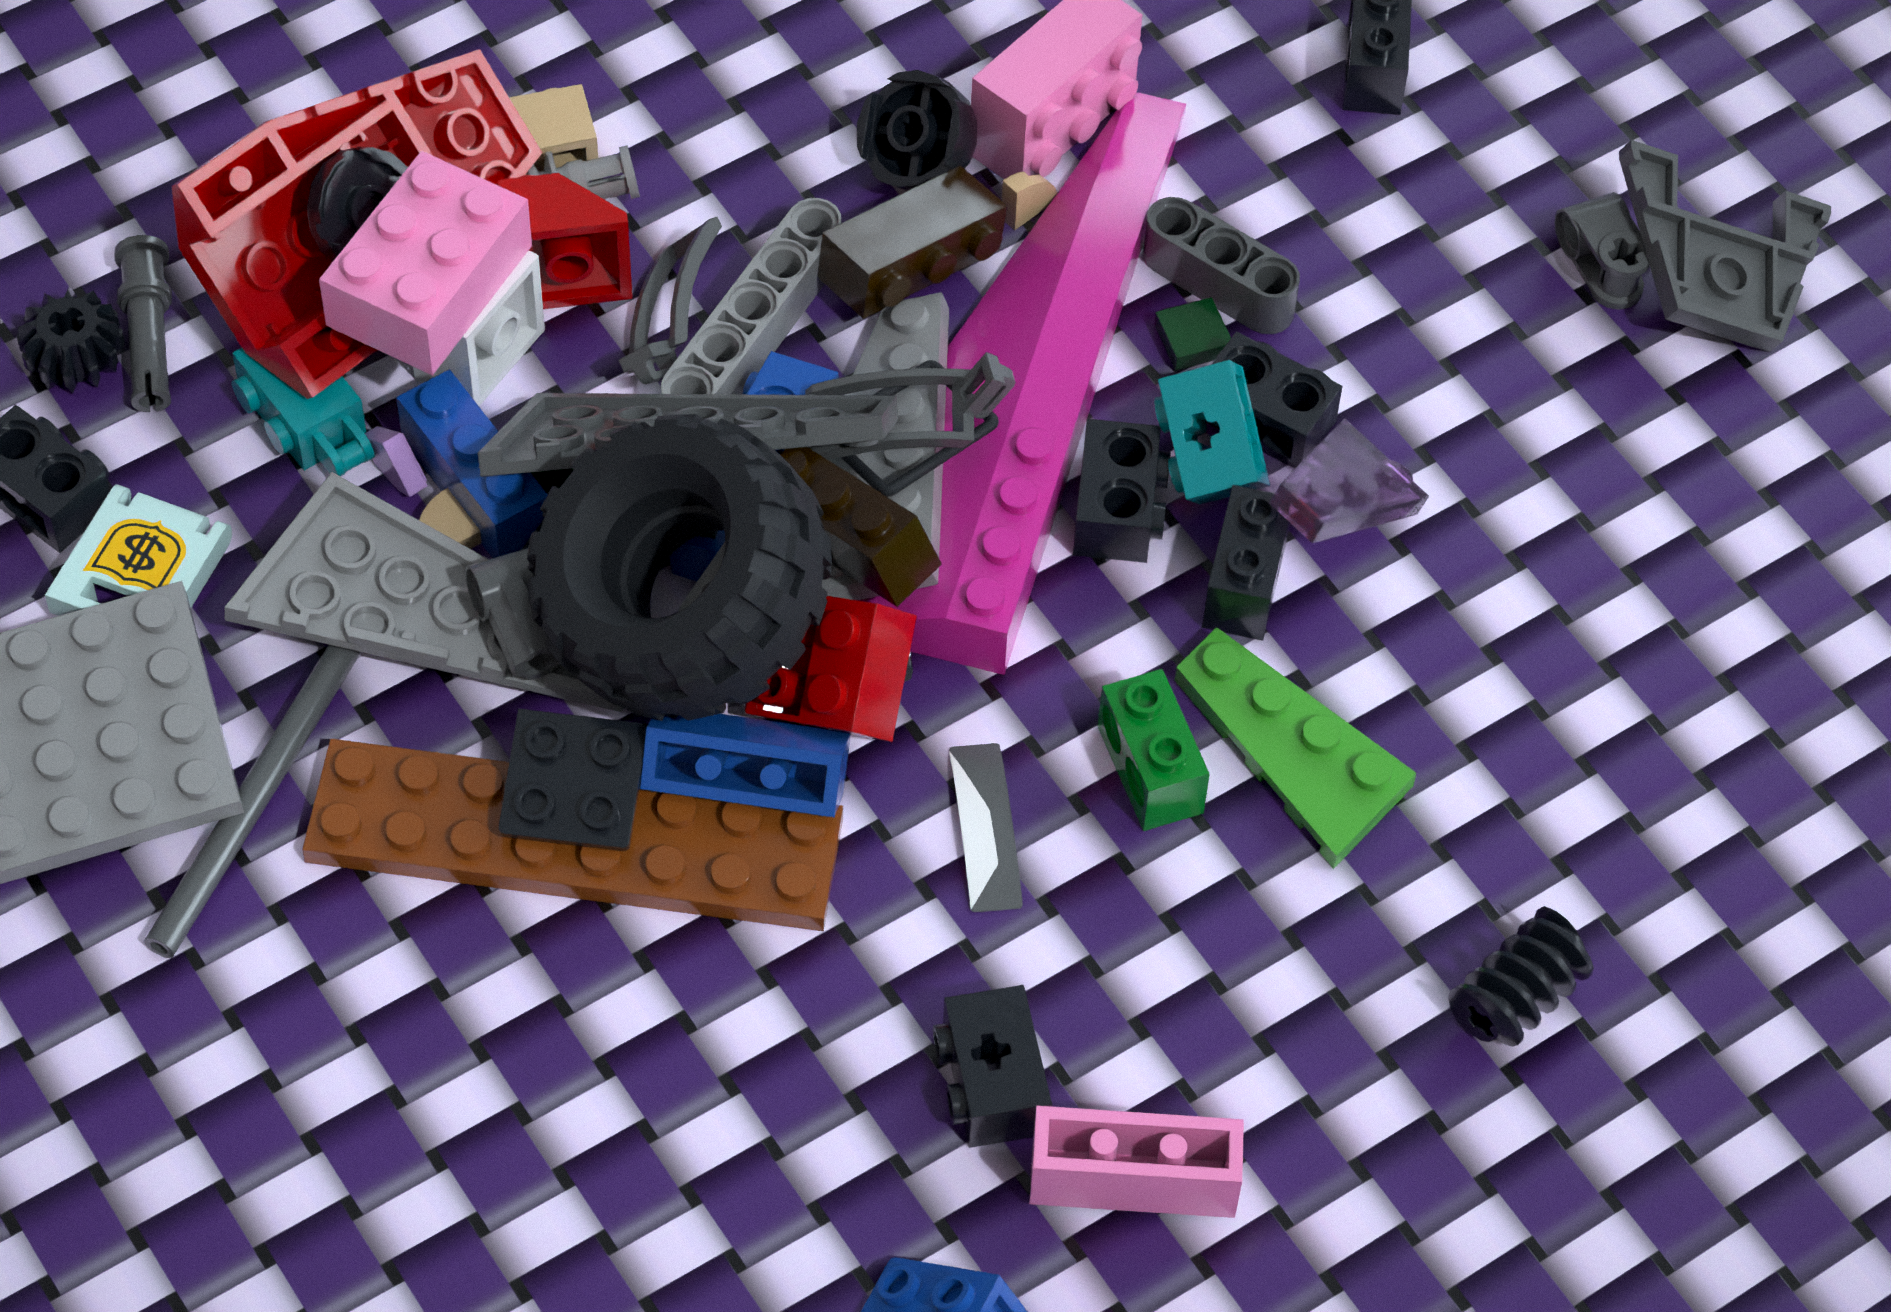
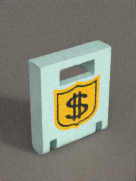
M116 484L105 498L47 590L45 598L49 613L60 616L101 604L97 602L94 584L130 596L182 581L188 595L190 607H192L230 544L232 538L231 525L217 521L209 533L205 535L210 528L208 517L139 492L131 501L130 489Z

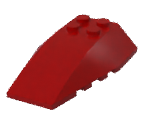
M480 49L265 121L172 185L177 240L180 252L244 352L306 399L315 397L377 350L326 326L319 279L332 264V261L318 248L310 232L307 214L311 183L322 164L341 150L356 147H373L393 153L409 167L418 154L423 151L498 185L497 180L516 178L526 175L542 154L541 149Z

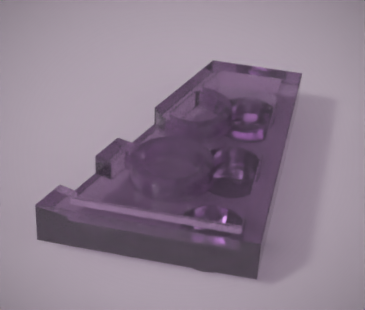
M1344 418L1279 485L1269 503L1311 543H1316L1418 515L1429 495L1413 481L1412 473L1405 466L1390 460Z

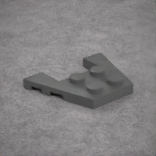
M1630 140L1619 151V161L1665 319L1771 352L1784 340L1804 287L1800 284L1807 265L1815 258L1819 243L1816 241L1821 228L1829 221L1831 205L1785 191L1773 201V239L1678 208V155Z

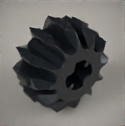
M69 286L65 296L59 299H54L44 292L43 308L25 307V324L18 327L17 341L19 349L23 352L22 359L27 371L30 372L31 376H40L41 381L48 390L61 382H65V386L73 394L78 382L88 381L98 388L101 378L99 372L116 373L119 362L117 356L124 353L125 340L123 331L119 328L120 323L117 312L111 304H102L101 299L97 297L94 290L81 298H77V294Z

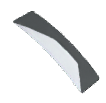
M998 743L950 747L949 753L959 810L971 911L987 912L1020 909L1023 905L1020 875L1000 745Z

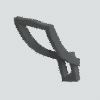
M718 216L708 219L702 225L663 249L644 280L635 305L630 330L629 354L619 359L623 371H629V374L634 372L643 384L662 381L666 372L677 359L675 349L687 341L688 312L692 288L699 266L722 227ZM684 256L674 286L670 311V339L647 344L651 315L659 291L676 261ZM656 363L660 370L655 371L653 364Z
M986 352L971 370L951 368L885 370L856 374L813 384L805 390V395H844L869 389L902 385H952L953 431L888 433L884 440H879V443L867 447H849L842 443L809 446L808 448L827 460L898 448H964L974 441V417L980 419L987 417L1014 387L1016 382L1013 371L1000 364L997 356ZM984 380H986L973 396L970 395L981 385V383Z

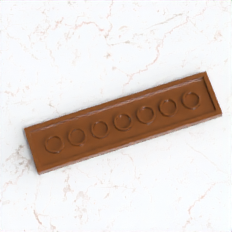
M330 738L302 849L305 863L824 931L843 823L842 805H839L835 817L643 790L639 787L631 845L627 851L506 838L500 834L499 821L509 762Z

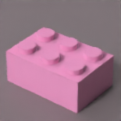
M1062 0L972 78L971 107L977 119V146L973 158L1003 179L1023 171L1029 176L1039 174L1042 177H1046L1058 165L1063 154L1077 142L1082 144L1089 140L1105 117L1115 109L1120 110L1135 96L1138 89V81L1136 80L1138 57L1142 50L1140 36L1143 14L1122 0Z
M421 151L320 277L319 283L326 326L433 376L531 248L528 199Z

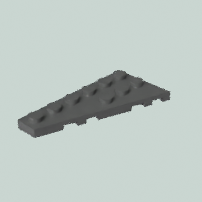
M536 393L478 452L480 477L570 469L572 467L569 464L588 447L598 450L610 442V433L632 422L639 424L645 421L652 427L658 416L697 414L702 419H708L715 423H718L722 418L744 427L774 450L842 443L849 447H867L879 443V440H884L898 421L897 396Z

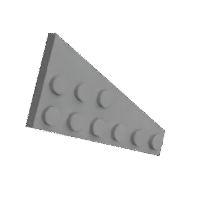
M942 292L902 300L893 307L882 309L853 375L885 370L914 369L927 360L937 361L944 368H947L949 307ZM910 385L894 395L897 396L898 421L889 433L944 431L946 385ZM882 388L869 389L844 395H873ZM944 447L898 448L856 454V456L886 484H889ZM841 458L829 460L869 485ZM943 464L897 494L888 497L917 515L938 557L940 551ZM831 565V576L826 580H822V587L828 592L827 596L852 600L879 596L833 565ZM939 568L917 589L938 584Z
M333 472L329 474L225 606V621L618 712L624 710L623 707L603 699L573 676L561 664L552 669L548 675L536 679L527 680L521 676L513 677L490 621H482L478 617L467 588L465 578L466 566L488 559Z

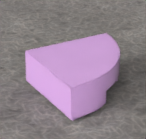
M378 426L365 433L374 450L375 457L372 460L384 476L400 492L411 497L428 486L426 484L427 479L403 433Z

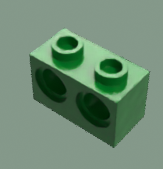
M1163 669L1102 686L1098 729L1143 831L1204 814L1210 773Z

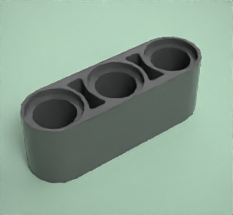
M1166 197L1157 200L1151 205L1147 212L1143 258L1148 267L1201 300L1212 297L1218 310L1253 331L1261 334H1276L1284 331L1291 325L1294 319L1300 283V273L1296 265L1289 259L1186 199Z

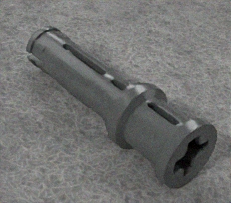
M136 235L123 239L115 246L114 260L122 270V284L117 289V304L128 317L132 388L131 404L138 411L150 412L149 391L152 390V394L155 395L156 411L158 412L166 409L171 404L164 313L172 303V290L164 280V266L169 262V248L166 242L157 237Z

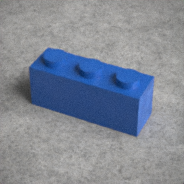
M449 369L397 396L401 433L404 434L415 458L440 491L448 488L479 528L481 544L490 556L495 558L521 550L530 538L531 533L537 529L544 519L540 508L548 494L531 472L480 477L478 452L499 431L452 371Z
M717 714L689 721L680 715L676 718L664 716L662 721L651 719L646 729L640 789L835 817L844 794L851 733L726 714Z

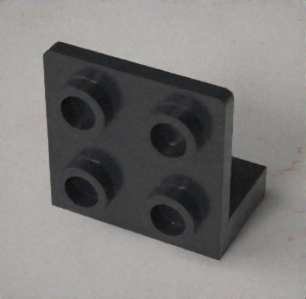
M518 708L499 821L500 834L506 838L627 851L631 845L648 724Z

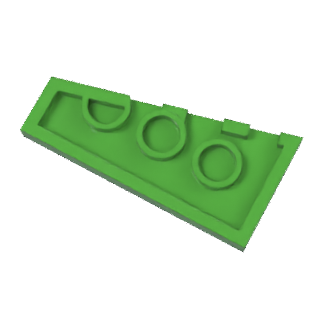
M1216 627L1176 667V683L1223 738H1230L1246 756V766L1260 782L1265 779L1285 803L1284 811L1299 829L1305 826L1321 845V855L1333 869L1414 786L1415 771Z

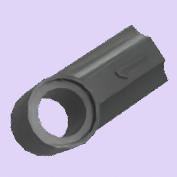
M528 548L468 565L465 569V578L473 607L482 621H490L513 677L521 676L527 680H532L548 675L560 663L544 644L548 639L544 630L533 620L527 583L535 575L528 570Z

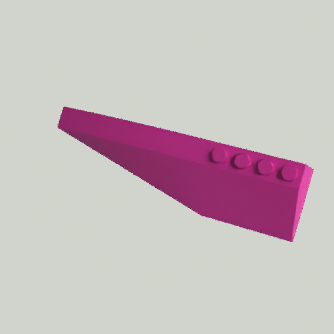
M1136 92L1132 100L1127 102L1120 110H1116L948 345L947 368L971 370L980 358L988 352L997 356L1000 364L1013 371L1016 383L993 410L999 420L997 428L943 463L939 559L942 565L939 567L938 584L916 589L898 607L881 596L859 600L878 603L917 615L910 652L1005 675L1145 240L1147 212L1158 199L1186 112V103ZM984 380V381L981 383V385L973 392V394L976 393V391L982 386V384H983L986 380ZM946 386L944 431H953L952 391ZM974 417V428L985 421Z

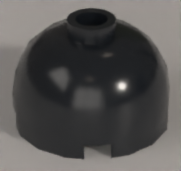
M920 70L898 72L887 78L892 82L885 85L878 94L872 92L864 101L857 121V148L861 158L868 161L870 169L874 172L872 174L879 181L909 191L960 165L966 169L970 164L977 146V119L969 100L947 80Z

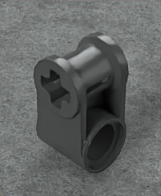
M1613 192L1557 210L1554 223L1559 244L1566 256L1573 261L1590 289L1593 298L1599 304L1617 310L1627 309L1637 304L1642 297L1644 288L1641 275L1647 271L1650 264L1640 230L1631 218L1629 209L1621 196Z

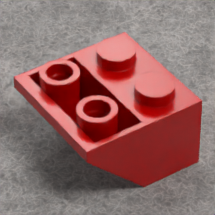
M827 596L826 599L828 601L820 625H810L801 641L805 645V652L791 670L782 666L767 680L770 689L748 702L745 714L803 726L848 732L855 736L892 742L917 615L878 603Z

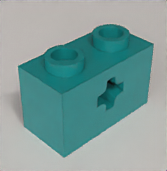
M1227 360L1158 379L1162 396L1155 397L1154 405L1163 433H1171L1176 456L1170 457L1168 466L1171 480L1177 493L1184 492L1186 500L1197 504H1204L1230 497L1233 485L1256 490L1270 486L1242 366ZM1205 421L1220 428V433L1211 436L1210 443L1212 448L1198 442V435L1206 432L1207 426Z

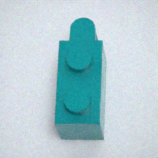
M243 348L232 353L237 379L231 382L235 396L246 412L250 414L257 411L265 421L264 428L266 434L280 454L283 455L289 452L304 471L321 462L329 474L333 472L340 477L345 475L347 471L375 457L372 445L365 435L367 432L362 400L343 376L315 397L306 399L247 355Z

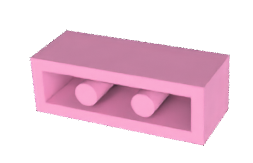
M1036 1106L1029 1204L1235 1218L1242 1186L1244 1119Z

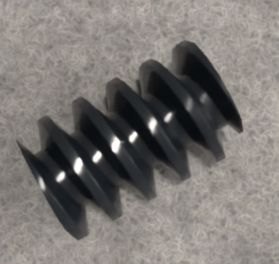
M1543 906L1536 910L1534 918H1530L1519 926L1516 934L1506 938L1501 943L1499 951L1489 954L1484 959L1481 967L1471 971L1466 976L1464 984H1459L1450 990L1448 996L1450 1009L1457 1022L1477 1039L1485 1042L1497 1039L1503 1044L1514 1047L1523 1041L1524 1032L1522 1028L1528 1030L1537 1028L1541 1024L1542 1019L1540 1011L1547 1014L1554 1012L1559 1005L1557 995L1563 997L1572 995L1577 985L1575 979L1581 981L1588 979L1593 975L1594 966L1574 926L1557 911Z

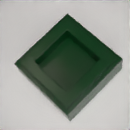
M1212 297L1155 313L1154 325L1175 371L1214 361L1231 339Z

